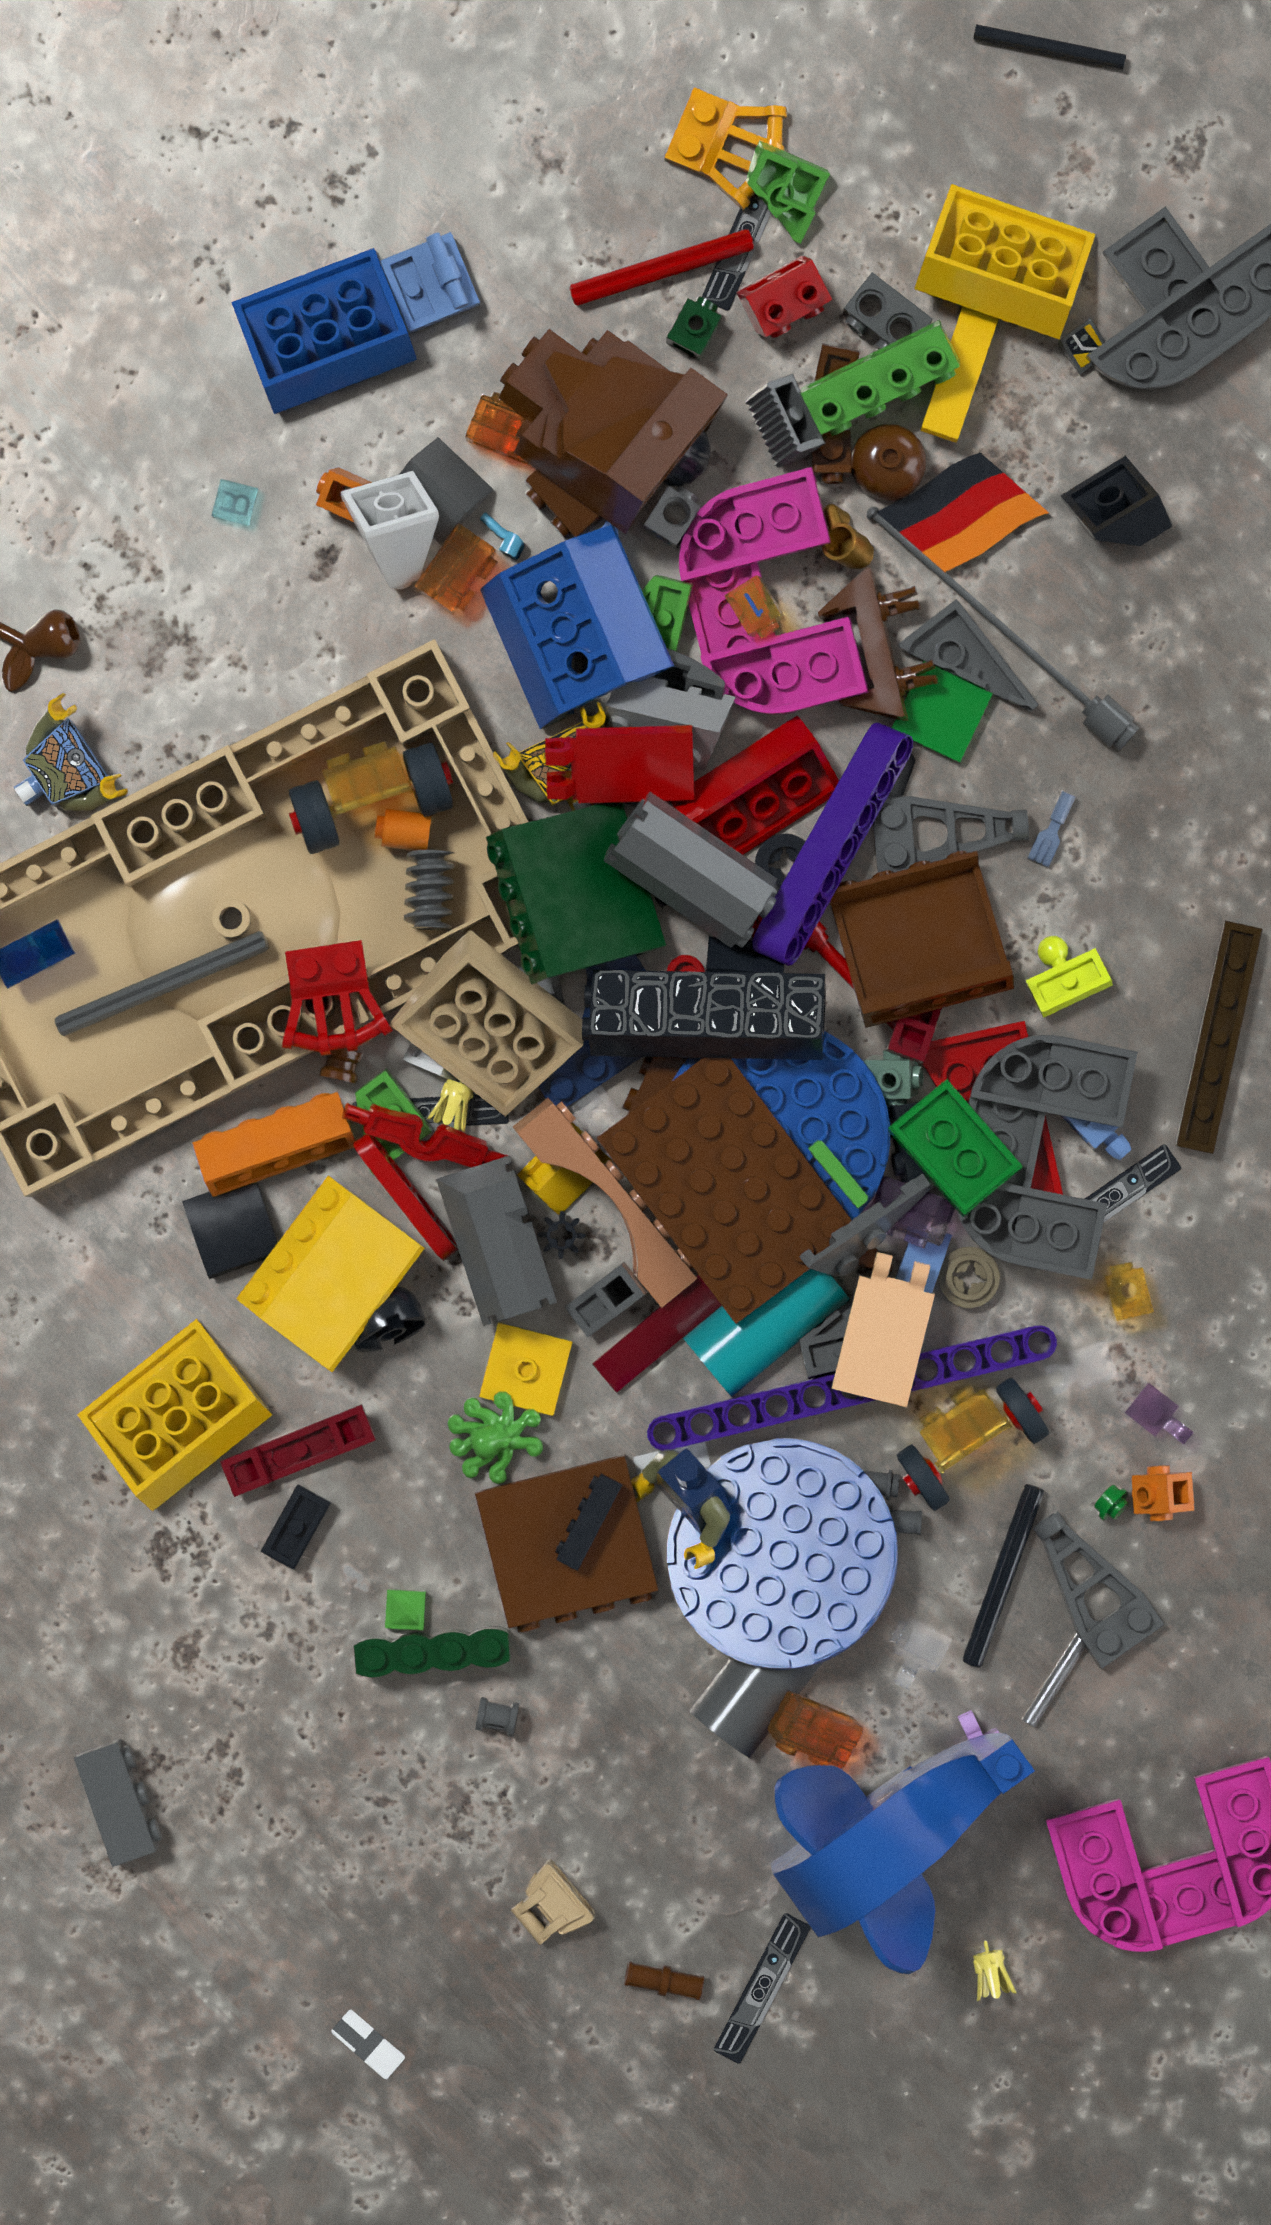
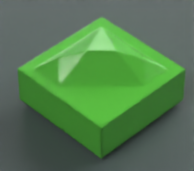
M387 1589L385 1628L424 1630L426 1591Z

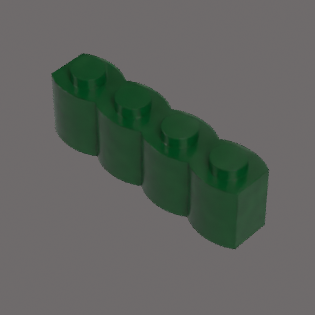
M484 1626L471 1633L462 1629H447L433 1636L422 1632H410L400 1635L395 1639L382 1635L368 1636L359 1640L354 1645L356 1674L364 1677H381L394 1670L404 1674H418L432 1667L444 1671H455L463 1669L470 1664L485 1668L501 1666L511 1659L509 1629L501 1626Z

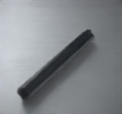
M1026 1484L1022 1490L963 1655V1662L976 1668L983 1666L1044 1495V1490L1040 1487Z

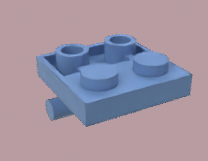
M440 232L434 233L425 238L427 242L380 261L410 334L480 305L451 232L442 236Z

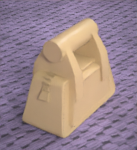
M548 1859L539 1872H535L525 1890L528 1897L524 1901L521 1900L511 1909L512 1913L539 1945L545 1942L554 1932L557 1931L559 1934L564 1935L575 1931L577 1928L591 1923L595 1916V1910L552 1859ZM534 1905L549 1921L545 1927L531 1912L530 1908Z

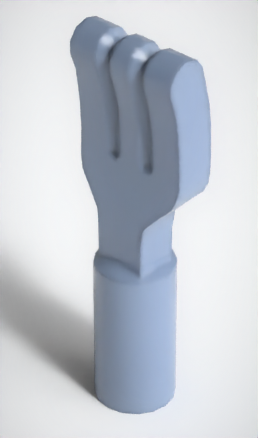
M1064 791L1061 792L1050 816L1051 822L1048 828L1037 835L1027 859L1035 860L1036 863H1042L1043 866L1049 868L1060 843L1057 834L1060 825L1064 824L1076 798L1075 796Z

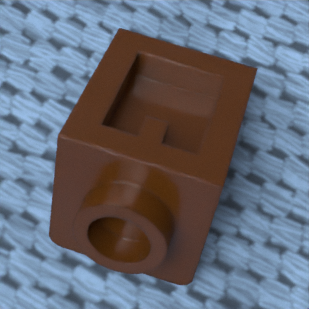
M845 430L833 436L830 431L822 434L826 444L812 453L815 478H820V483L841 484L843 483V478H850L851 430Z

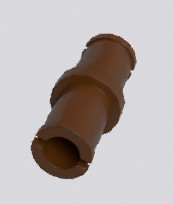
M628 1961L624 1977V1986L657 1991V1995L664 1997L666 1993L700 2000L704 1985L703 1975L698 1976L673 1971L671 1966L667 1965L658 1968L633 1963L632 1961Z

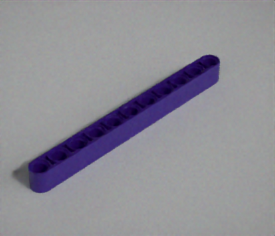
M1032 1325L920 1352L919 1361L927 1358L932 1359L937 1366V1372L930 1380H921L915 1373L911 1392L1044 1360L1055 1352L1057 1338L1048 1327ZM1037 1331L1044 1332L1049 1339V1345L1042 1353H1033L1028 1346L1029 1337ZM999 1340L1006 1341L1011 1347L1010 1358L1005 1362H996L991 1356V1347ZM967 1349L974 1356V1364L967 1371H958L953 1364L954 1355L960 1350ZM833 1373L660 1415L649 1423L647 1438L656 1449L661 1451L666 1449L672 1450L875 1401V1399L863 1396L850 1399L844 1397L841 1391L831 1388L835 1375ZM810 1386H819L825 1393L824 1402L818 1407H809L803 1401L804 1391ZM781 1395L786 1399L788 1407L783 1415L774 1417L767 1413L765 1404L769 1397ZM735 1404L746 1405L750 1410V1418L744 1425H734L728 1419L729 1409ZM698 1413L708 1414L713 1420L712 1429L702 1435L695 1433L690 1425L694 1415ZM661 1422L672 1424L676 1431L674 1439L666 1444L659 1443L653 1436L654 1427Z

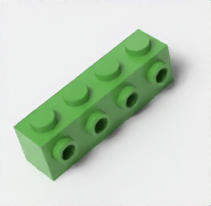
M939 319L801 387V396L820 434L822 435L830 431L833 436L852 426L850 420L864 414L867 419L887 409L885 403L897 397L902 402L916 396L921 392L919 386L934 380L935 384L949 380L956 375L954 369L960 367V360Z

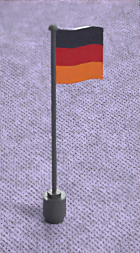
M982 453L968 456L952 464L913 494L881 510L877 507H871L867 510L866 516L868 520L873 518L1086 706L1082 711L1087 717L1083 724L1109 747L1113 745L1120 751L1136 734L1140 727L1133 722L1135 718L1113 698L1107 695L1102 700L1099 696H1096L1091 701L946 573L981 556L1018 527L1049 514L1045 508Z

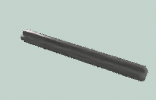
M258 931L63 1013L54 1019L57 1030L61 1036H66L257 956L269 949L268 941L263 932Z

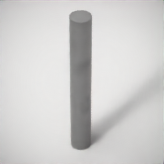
M1077 1633L1022 1719L1033 1727L1037 1726L1085 1650V1645Z

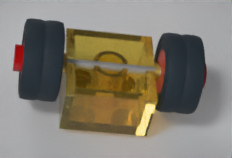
M385 741L362 748L364 755L354 759H350L349 753H345L325 760L327 768L320 771L331 806H328L322 786L318 780L289 789L294 812L288 814L295 835L302 834L310 854L334 848L340 845L333 819L337 818L336 815L408 791L410 794L414 793L419 809L424 817L451 809L453 807V800L448 785L453 784V779L447 762H440L435 746L432 743H427L403 752V760L409 780L406 778L396 746L387 747Z

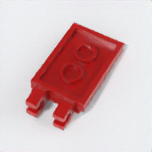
M692 725L576 728V738L560 737L545 739L546 766H566L571 763V771L547 772V799L567 800L572 796V800H578V803L640 802L642 799L645 800L646 795L651 792L663 801L694 800Z

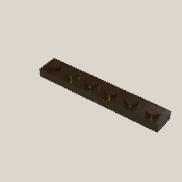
M1226 920L1223 922L1175 1143L1177 1147L1214 1154L1261 940L1262 928Z

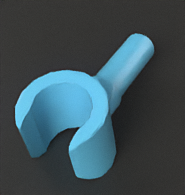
M484 513L480 520L498 537L504 539L498 550L517 560L524 549V542L517 534L507 531L490 515Z

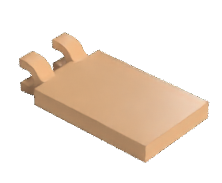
M877 1252L871 1278L859 1275L831 1388L907 1407L935 1296L933 1293L924 1291L930 1265L914 1261L910 1281L907 1282L888 1277L893 1256Z

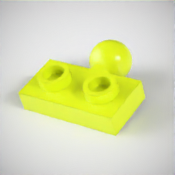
M1048 936L1038 946L1040 960L1053 968L1026 980L1027 987L1043 1018L1113 986L1112 980L1096 948L1066 961L1068 946L1058 936Z

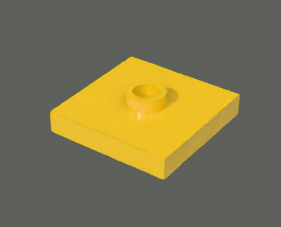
M498 1322L479 1397L494 1401V1395L499 1391H504L511 1395L514 1406L524 1409H535L539 1413L554 1416L573 1341Z

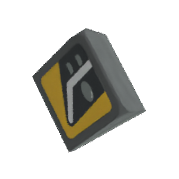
M1089 318L1058 341V346L1080 375L1092 367L1086 356L1105 343L1094 322Z

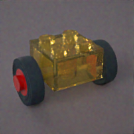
M1012 1377L996 1387V1392L1003 1402V1410L1007 1417L1005 1415L1002 1417L982 1387L978 1386L976 1389H973L972 1386L967 1385L950 1397L953 1401L952 1405L943 1411L937 1406L918 1419L922 1425L916 1428V1431L936 1459L935 1465H933L930 1459L922 1457L913 1444L897 1454V1459L907 1473L903 1480L916 1497L921 1493L934 1511L950 1501L948 1494L942 1486V1477L939 1471L941 1474L945 1473L944 1470H947L1007 1428L1010 1429L1012 1427L1010 1423L1016 1429L1023 1431L1033 1444L1041 1441L1049 1434L1046 1424L1039 1415L1043 1411L1042 1407L1031 1391L1025 1394Z

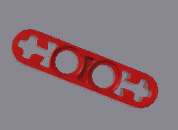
M365 1134L354 1142L353 1146L358 1155L436 1255L445 1261L459 1249L453 1235L379 1140L374 1136Z

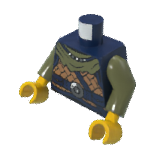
M687 1448L680 1453L671 1449L660 1451L642 1470V1473L631 1479L632 1486L638 1493L636 1503L654 1492V1484L656 1483L657 1487L700 1534L701 1543L686 1548L684 1551V1558L686 1560L693 1557L696 1558L694 1569H698L715 1560L713 1547L717 1546L733 1512L720 1484Z

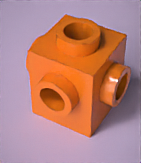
M1170 1465L1147 1466V1474L1132 1475L1134 1514H1150V1521L1173 1520V1513L1194 1511L1192 1472H1170Z

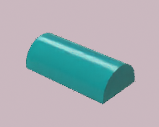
M809 1269L737 1324L721 1306L684 1336L683 1339L727 1393L733 1397L796 1345L809 1331L819 1326L826 1317L847 1303L850 1298L831 1275Z

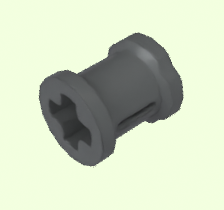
M481 1697L475 1730L491 1729L506 1732L508 1737H514L519 1703L514 1702L510 1706L488 1702L487 1698Z

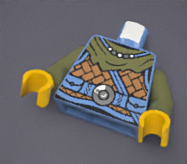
M62 693L50 700L48 710L36 723L25 747L27 756L23 759L32 775L14 786V789L26 806L45 794L54 807L60 806L65 811H93L113 798L125 796L128 790L127 788L119 791L116 790L115 780L122 777L121 774L108 776L73 721L69 718L64 721L65 718L76 712L77 706L74 704L67 710L63 709L61 700L66 694Z

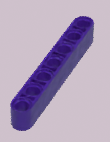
M878 722L873 723L869 727L778 890L774 906L767 916L762 919L753 938V950L787 966L793 965L797 961L907 763L913 748L912 736Z

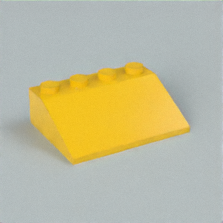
M951 184L914 289L1060 340L1096 234Z
M328 1175L236 1299L302 1351L333 1372L364 1331L374 1311L387 1300L425 1248L360 1197Z
M197 1318L77 1414L133 1494L151 1511L157 1509L273 1415Z

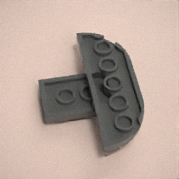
M1166 206L1109 246L1102 254L1145 314L1089 353L1086 358L1101 374L1116 383L1136 389H1160L1176 385L1188 379L1253 333L1271 316V224L1211 267L1205 262Z

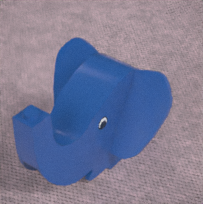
M1006 1733L981 1735L956 1744L914 1767H907L867 1796H865L852 1777L838 1767L832 1765H810L792 1770L777 1780L775 1784V1804L780 1821L798 1844L771 1863L772 1874L818 1938L837 1932L859 1921L868 1942L883 1965L898 1973L909 1975L919 1970L926 1961L933 1938L935 1901L931 1889L921 1873L939 1860L996 1797L1010 1790L1035 1772V1770L1010 1735Z

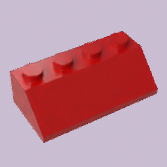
M797 715L694 781V800L670 802L676 810L743 855L829 800L839 779L816 738Z

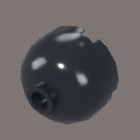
M396 1286L387 1300L374 1311L364 1331L354 1344L357 1351H378L383 1349L380 1342L394 1339V1345L423 1329L426 1325L424 1322L426 1317L415 1295L407 1288Z

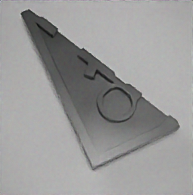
M957 599L898 643V647L902 651L926 662L933 660L936 667L983 688L1029 712L1039 705Z
M925 1174L910 1180L900 1187L902 1194L888 1207L884 1208L880 1202L876 1203L854 1218L849 1224L833 1232L829 1241V1247L817 1255H814L808 1249L799 1257L810 1269L838 1278L849 1274L859 1264L858 1259L869 1249L877 1247L886 1238L885 1233L934 1187L933 1183Z

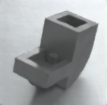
M623 1262L566 1305L565 1308L588 1338L648 1292L627 1264Z

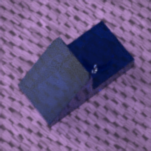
M59 919L0 949V976L7 989L42 971L50 970L76 954Z

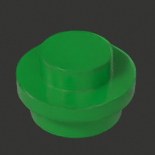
M1116 1485L1110 1486L1094 1505V1508L1100 1512L1098 1517L1103 1521L1109 1517L1113 1520L1117 1519L1129 1505V1502L1125 1500L1129 1492L1125 1488L1119 1489Z

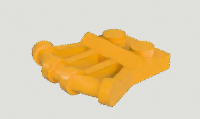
M694 87L664 160L710 179L739 208L744 210L750 204L749 199L755 192L748 185L747 181L737 189L715 166L719 161L748 173L751 161L723 150L727 138L731 137L755 148L760 140L784 151L785 147L782 145L783 119L787 117V108L777 105L765 107L738 106L731 101H726ZM735 119H767V138L734 126Z

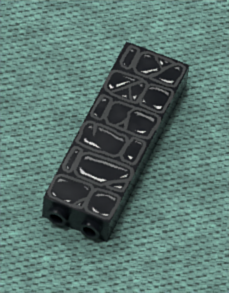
M593 970L592 985H585L584 1006L585 1008H590V1017H583L582 1040L589 1041L591 1056L823 1060L826 1007L825 974Z

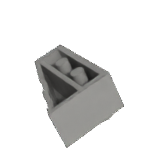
M650 677L642 682H630L612 691L604 709L606 715L604 724L606 728L692 725L693 767L705 771L735 700V696L724 694L722 700L702 696V689L692 686L689 687L688 692L668 688V681Z

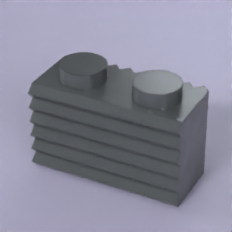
M794 374L768 382L746 399L745 403L750 405L749 411L753 412L752 417L756 420L755 424L759 426L758 431L763 433L761 438L766 440L765 445L769 447L768 452L772 454L771 459L775 460L774 466L780 468L802 460L826 444L801 396V390Z

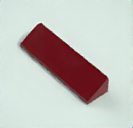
M699 1275L696 1276L697 1279L670 1302L662 1308L659 1307L592 1363L616 1393L721 1306Z

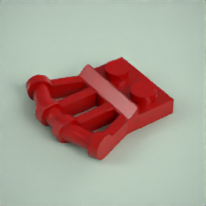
M362 940L285 951L292 1005L283 1037L282 1048L292 1050V1047L319 1052L321 1056L331 1055L332 1050L347 1048L348 1052L358 1051L359 1046L381 1033L386 1036L393 1032L370 992ZM359 992L375 1020L355 1031L350 993ZM339 995L345 1033L328 1035L323 997ZM313 999L318 1036L297 1032L304 1000Z

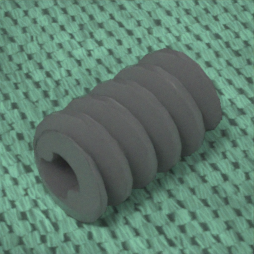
M415 850L407 853L406 859L417 864L406 869V875L416 879V881L405 884V890L416 895L404 901L405 906L415 910L404 915V921L414 925L412 928L421 930H452V926L442 922L441 918L452 914V910L443 907L442 902L453 899V895L443 891V887L454 884V880L444 876L443 872L454 868L455 864L444 860V856L454 852Z

